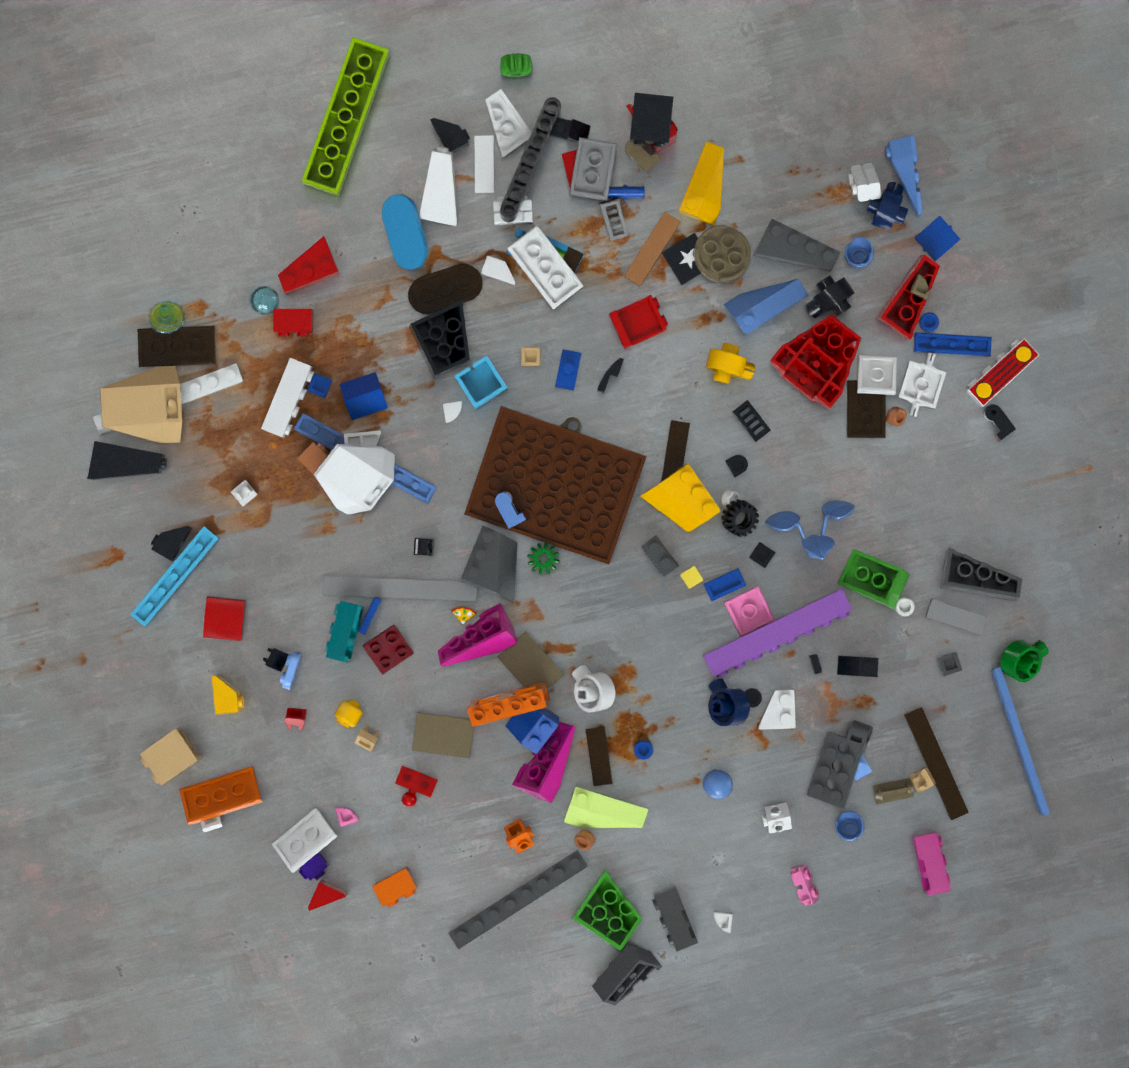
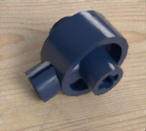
M889 182L880 199H870L866 210L874 214L872 225L888 231L891 230L894 222L902 225L908 212V208L900 206L904 190L902 185L898 183L894 191L897 182Z
M723 678L711 682L709 689L712 695L708 703L711 719L719 726H735L744 723L750 712V702L746 693L737 687L728 688Z

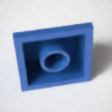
M542 708L512 716L506 727L520 744L537 754L559 726V716L547 708Z

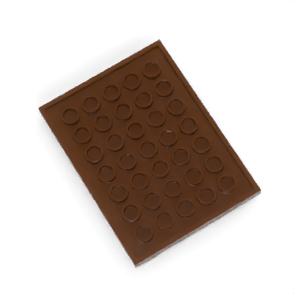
M501 405L464 515L610 564L647 456ZM501 491L509 492L513 497V504L518 513L524 511L527 517L526 520L511 528H508L495 504V498Z

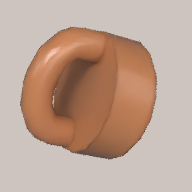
M898 406L889 409L886 415V421L897 427L901 426L906 419L905 409Z
M581 830L575 836L574 841L580 849L589 850L595 843L596 838L590 831Z

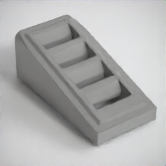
M613 198L600 202L599 206L610 241L629 236L619 199ZM615 205L616 208L606 211V207ZM618 213V216L612 218H608L607 216L610 214ZM620 220L619 224L610 226L611 222ZM621 227H622V229H623V231H620V232H617V233H612V230H615V229H618V228H621Z

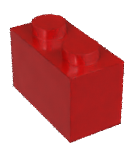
M273 309V332L278 333V337H289V333H297L298 337H308L309 333H313V310Z

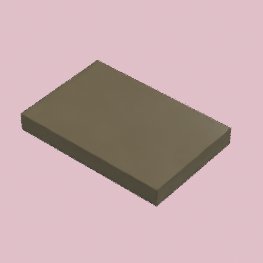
M526 631L517 639V644L505 649L497 656L523 687L545 681L548 689L564 675Z
M417 712L412 751L469 758L474 727H472L470 719Z

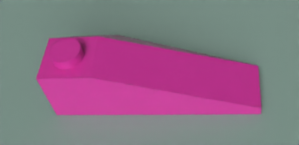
M501 604L484 611L479 615L480 619L472 626L471 624L466 626V631L459 637H453L438 650L442 667L498 653L518 643L515 630Z

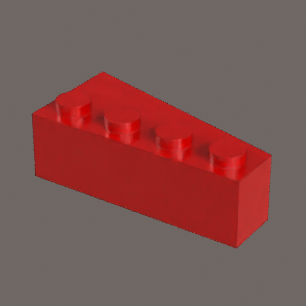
M920 255L876 318L904 339L911 340L927 300L909 291L917 274L926 280L930 291L940 265L926 255Z

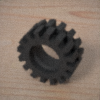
M737 499L736 502L731 501L732 505L727 504V511L723 510L722 512L725 514V516L721 517L724 520L722 522L725 526L724 528L738 537L742 535L747 536V532L751 534V529H756L757 527L754 524L759 523V520L756 519L759 517V514L756 513L758 510L745 500ZM740 512H745L743 522L737 525L735 523L737 515Z

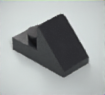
M558 118L551 137L578 143L579 137L588 139L591 126L575 119L571 121Z

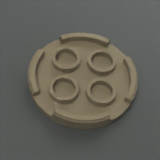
M716 225L708 228L699 236L694 246V260L697 268L706 278L715 282L726 283L736 280L746 271L751 258V248L746 237L741 232L726 225Z

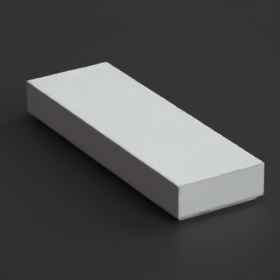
M494 135L474 136L475 194H494Z

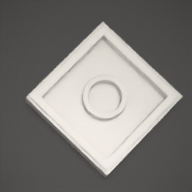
M859 355L857 393L895 395L897 357Z

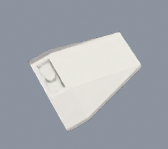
M337 444L319 466L314 476L338 510L348 515L369 511L394 481L395 454L378 446Z

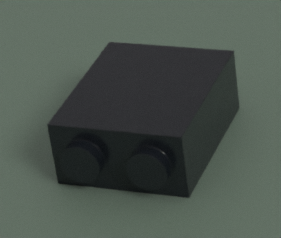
M635 93L630 142H633V145L645 146L646 143L653 144L655 148H664V145H669L673 96Z

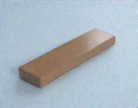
M664 212L624 277L640 287L681 221Z

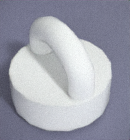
M730 489L725 490L721 496V505L727 508V504L731 506V501L736 502L737 499H740L739 492Z

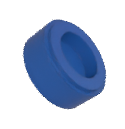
M929 312L920 318L919 324L925 332H932L939 326V319L937 315Z
M641 740L635 744L634 753L639 759L645 760L653 754V747L650 742Z

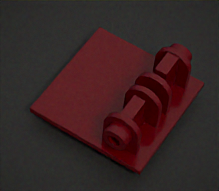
M395 625L390 626L362 645L382 675L414 654Z

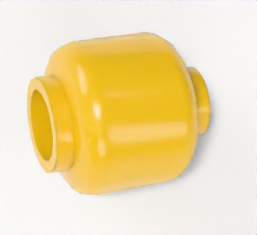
M352 699L349 702L341 701L334 714L337 719L336 722L348 729L355 727L363 714V711L359 708L360 704Z

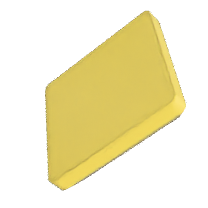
M695 566L680 574L688 589L703 581Z

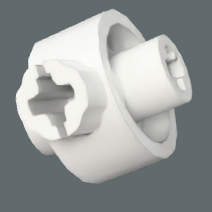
M586 665L579 666L573 671L572 676L576 680L574 696L578 706L583 711L588 713L606 710L612 706L615 700V687L607 674L602 672L591 674Z

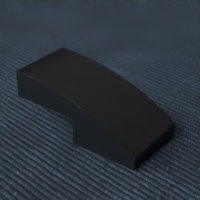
M623 358L615 361L606 371L597 392L604 394L610 376L618 378Z

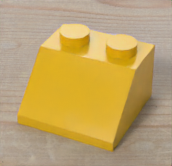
M220 675L211 676L215 715L241 712L242 708L245 707L244 696H241L240 691Z

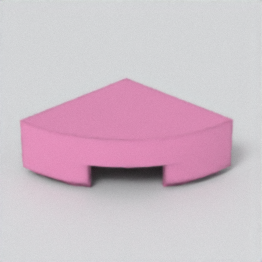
M343 807L335 808L340 827L359 821L357 815L352 810Z

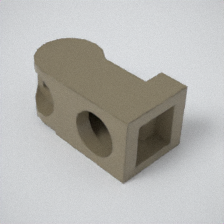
M630 140L626 143V154L646 174L660 161V157L656 153L651 156L642 146H635Z

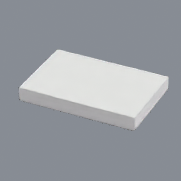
M315 808L272 843V846L289 870L294 873L333 841L337 835L321 812Z

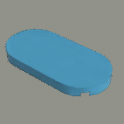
M392 195L383 204L382 219L394 259L404 269L420 268L428 256V245L414 201L406 195Z

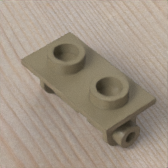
M910 778L873 785L876 805L914 797V788Z

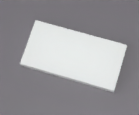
M538 225L507 248L552 309H555L583 287V284Z

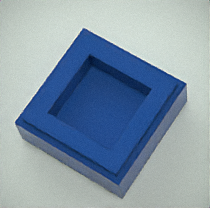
M314 373L307 391L326 398L332 380Z

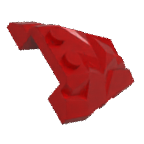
M831 314L809 330L782 345L770 362L780 372V376L811 401H817L822 406L830 409L843 393V387L849 376V370L856 356L861 337Z

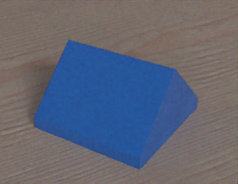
M376 372L340 384L351 420L388 408Z

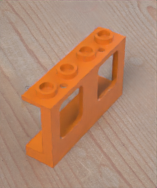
M544 681L472 700L467 710L471 725L474 727L546 708V702L550 701V696Z

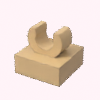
M366 726L364 730L361 729L355 744L372 752L378 740V731L376 730L374 735L368 733L369 726Z
M927 767L909 776L918 793L936 784Z

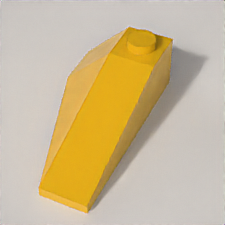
M706 141L679 209V213L712 226L715 225L721 209L723 147Z

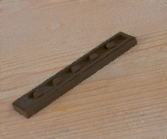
M920 707L904 714L925 764L936 782L935 786L950 820L969 813L923 708Z

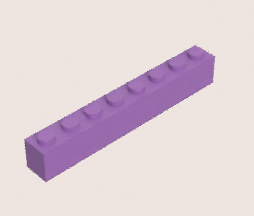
M839 589L706 653L703 657L712 676L717 675L720 678L728 674L727 670L732 667L736 670L745 666L744 661L752 659V661L763 657L762 653L767 650L771 653L780 649L779 645L784 642L788 645L798 640L796 636L802 633L804 636L815 632L814 628L819 625L823 628L832 624L831 620L836 617L840 620L850 615L848 611L852 610L843 589Z

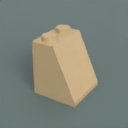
M181 727L174 729L140 753L142 764L145 768H150L153 772L151 777L156 784L160 783L161 786L202 759Z

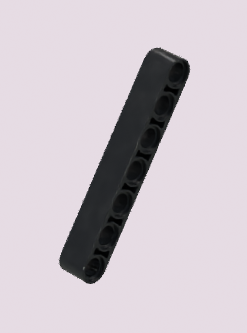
M550 97L544 102L501 204L500 216L505 222H513L517 218L561 112V102L555 97ZM555 105L558 109L552 112L547 107ZM542 122H548L550 124V127L547 129H543L540 126V124ZM535 139L542 140L543 144L541 146H535L533 144V141ZM529 156H532L536 159V161L534 163H528L525 159ZM520 174H526L529 178L525 181H522L518 178V176ZM513 191H519L521 193V196L519 198H513L511 196V193ZM506 208H511L514 213L508 216L503 211Z

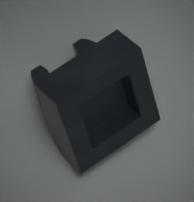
M268 648L267 651L271 652L268 659L263 658V661L266 662L265 665L281 672L289 654L276 648Z

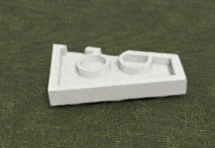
M502 89L485 99L501 155L504 158L526 143L532 132Z

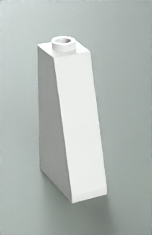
M438 146L437 149L434 148L432 150L419 217L420 219L457 226L459 217L453 152H449V149L446 147Z

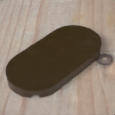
M458 264L414 280L408 291V299L411 306L417 312L432 314L462 300L463 303L474 300L482 290V277L480 272L473 266Z

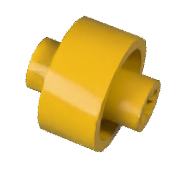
M723 343L721 350L710 349L705 368L715 372L713 376L714 381L729 384L731 376L750 380L754 373L749 370L755 371V364L747 362L746 358L738 355L740 347Z

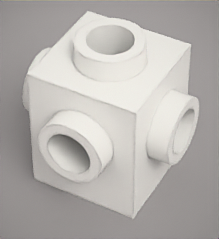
M787 802L764 807L765 815H762L764 827L768 826L769 834L792 829Z

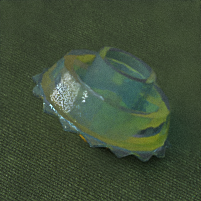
M162 301L150 310L148 323L151 324V328L155 329L156 332L171 334L183 326L185 313L177 303Z

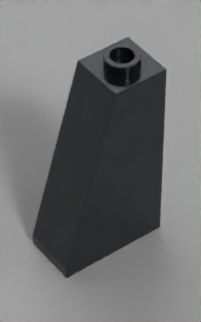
M94 441L87 479L102 480L161 474L162 470L166 468L167 459L164 458V454Z

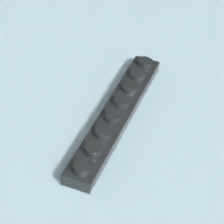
M576 850L448 933L459 950L588 867L587 863L579 851Z

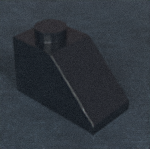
M430 119L443 146L448 148L449 152L455 153L469 145L467 140L470 137L466 129L462 130L459 125L440 119Z
M185 526L161 532L160 535L156 534L151 542V545H153L151 550L170 561H174L193 528Z
M838 655L837 675L878 677L879 658Z

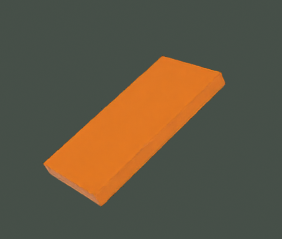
M253 766L179 789L188 825L262 802Z

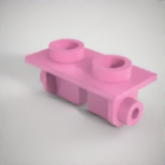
M806 864L799 868L791 869L792 873L790 875L794 885H802V888L796 890L800 902L804 906L817 902L819 900V892L817 887L813 885L810 869L807 868Z

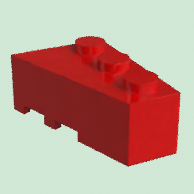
M323 236L280 272L278 277L285 294L288 295L340 273L326 238Z

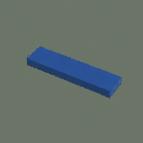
M915 332L913 352L990 357L992 337Z

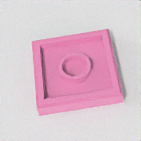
M759 586L724 602L740 637L775 621Z

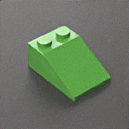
M853 549L838 584L879 604L894 609L910 575L902 568Z

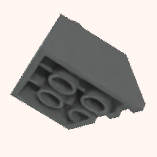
M482 525L460 582L514 603L517 542L498 531Z

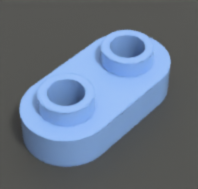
M294 651L293 654L288 655L286 660L288 669L286 673H282L280 683L283 684L282 688L291 689L301 653Z

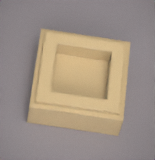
M521 347V367L541 366L540 347Z

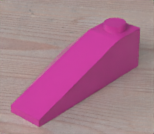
M559 722V726L537 754L533 753L534 757L528 764L524 763L520 768L512 785L539 800L552 803L561 785L575 727Z

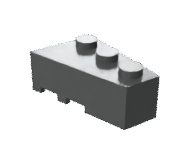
M673 886L654 894L655 899L652 902L656 911H661L663 917L659 919L663 929L667 928L670 935H667L670 946H675L676 951H680L697 944L698 941L676 887Z
M627 944L615 960L609 964L604 973L597 978L592 987L603 1002L616 1005L634 990L632 988L641 980L643 982L648 979L647 975L655 968L659 970L662 968V965L651 951Z

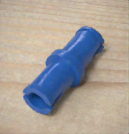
M623 185V187H610L608 198H623V200H627V198H645V186L627 187V185Z

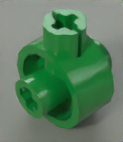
M1024 640L1012 642L1003 651L1000 666L1002 672L1018 682L1025 683L1031 680L1040 671L1042 658L1049 653L1048 648L1041 640L1032 645Z

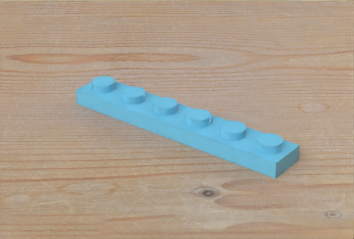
M204 526L130 615L146 627L219 538Z

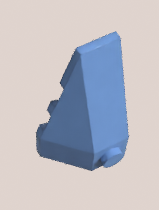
M908 136L889 141L888 147H885L886 158H890V164L904 188V192L916 217H920L922 215L920 188H917L919 172L917 169H914L917 161L915 137Z
M799 279L741 293L726 302L724 306L742 334L746 336L809 294Z

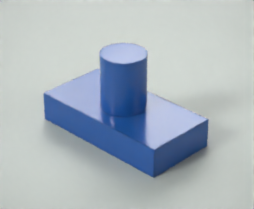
M562 349L555 387L574 391L581 357L580 352Z

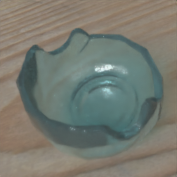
M259 286L250 293L249 304L253 311L267 315L273 313V309L278 307V294L271 287Z

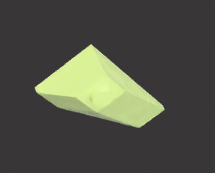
M575 786L564 822L580 828H643L649 809Z

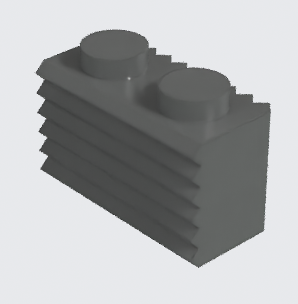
M656 535L642 545L641 549H644V552H646L648 558H651L650 561H653L655 567H658L657 570H660L662 576L668 575L679 566Z

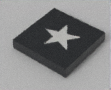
M695 233L662 252L681 286L702 274L694 260V246L698 239Z

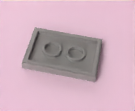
M579 137L570 195L608 201L617 143Z

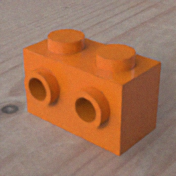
M405 867L372 885V888L383 907L387 905L389 908L398 903V898L404 896L406 899L415 894L414 890L417 889V885L408 868Z

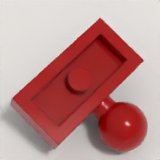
M402 766L395 784L409 789L401 798L402 804L406 807L414 806L417 802L416 792L431 798L438 780Z

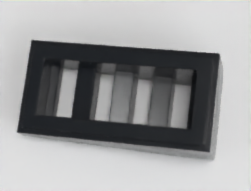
M748 400L732 412L755 442L771 431ZM748 407L750 411L741 417L740 413ZM753 414L755 417L746 423L744 420ZM758 420L759 423L751 429L749 425ZM763 426L764 429L755 435L754 431Z

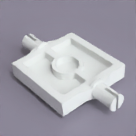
M928 353L925 363L919 364L909 361L898 398L907 400L912 404L910 416L917 417L919 407L922 406L932 409L936 408L947 372L932 366L935 354Z

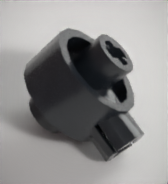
M831 275L816 284L821 292L806 304L808 311L818 306V308L809 313L813 318H817L831 309L839 316L851 308L847 299L854 295L855 292L845 277L835 282Z

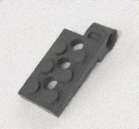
M854 720L847 738L828 732L807 796L840 808L845 807L862 754L865 753L873 731L872 726ZM842 742H846L849 745V750L846 753L841 752L839 749V745ZM836 760H840L843 764V768L840 771H836L833 768V763ZM830 778L836 780L837 785L834 789H830L827 786V781Z

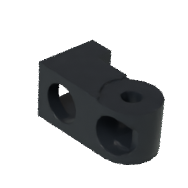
M991 404L986 407L983 412L984 418L991 422L998 431L995 435L998 441H1001L1016 430L998 405Z
M415 538L414 555L433 556L434 539Z

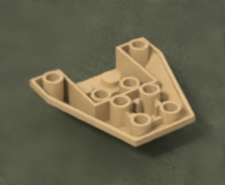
M175 366L154 367L100 388L103 428L157 443L180 442L182 408L180 382Z

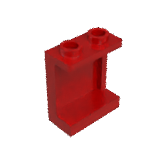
M648 295L644 299L609 313V317L624 350L667 330L668 322L665 316L660 315L658 311L660 305L656 297L652 298V295Z

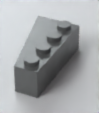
M771 219L754 256L831 272L841 252Z
M950 547L946 550L941 588L1014 601L1020 598L1022 578L994 568L966 554L959 553Z

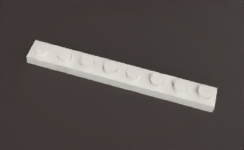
M237 363L180 384L181 405L244 382ZM101 414L93 417L99 435L113 431L102 427Z

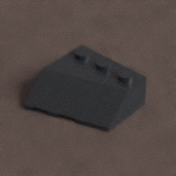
M462 300L410 323L409 329L433 379L470 360Z

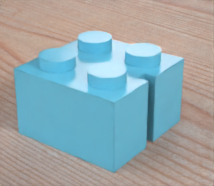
M487 355L472 364L474 367L473 371H471L470 367H467L455 375L456 380L475 410L508 390Z

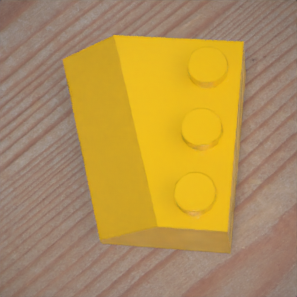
M688 463L640 496L687 532L692 531L721 512Z

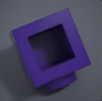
M318 852L300 867L299 873L305 880L308 878L311 881L315 878L317 881L325 874L323 870L330 864Z

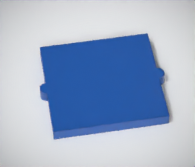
M941 216L936 218L915 237L923 247V251H926L934 261L939 259L960 240L952 230V226H949Z

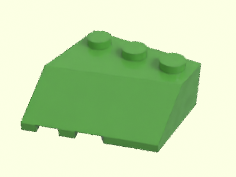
M605 870L572 917V920L616 950L621 951L642 918Z

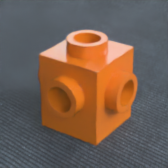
M521 819L504 827L508 836L505 839L510 849L514 847L518 854L535 845L532 840L534 834L529 826L525 827Z

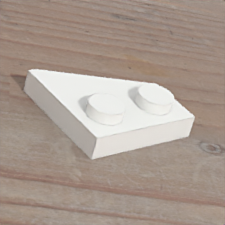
M775 690L758 729L796 728L794 690Z

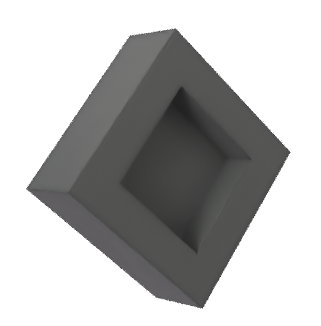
M957 652L937 658L943 676L962 671Z

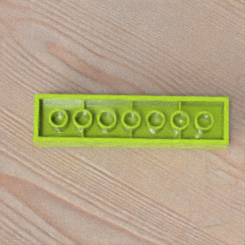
M352 37L301 180L304 185L338 197L340 196L390 55L389 49Z

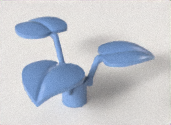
M841 500L825 503L822 511L826 515L820 536L810 535L806 538L798 522L800 516L790 511H782L771 515L765 521V524L779 531H787L797 526L803 538L802 547L807 551V555L810 558L823 560L835 545L834 539L824 536L828 518H844L853 512L855 505Z

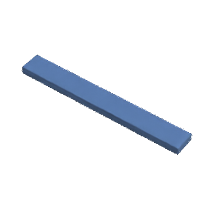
M302 413L294 428L295 431L317 443L320 442L331 451L337 444H345L344 435ZM394 463V481L391 484L428 504L437 487Z
M1001 667L993 668L991 671L1038 811L1043 816L1050 814Z

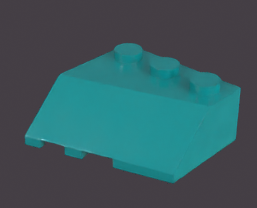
M344 601L336 604L334 615H336L335 623H331L329 631L331 638L330 642L327 641L325 647L327 658L345 663L351 662L364 606Z

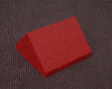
M321 880L309 903L308 910L311 911L345 898L348 895L347 890Z

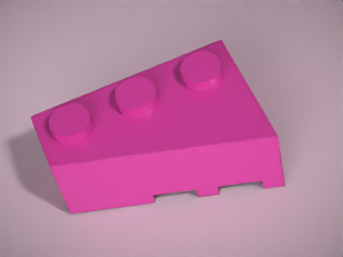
M936 832L912 836L923 892L930 896L951 891L949 874L946 873L945 869L947 865L946 858L940 848L943 847L941 835L937 836Z

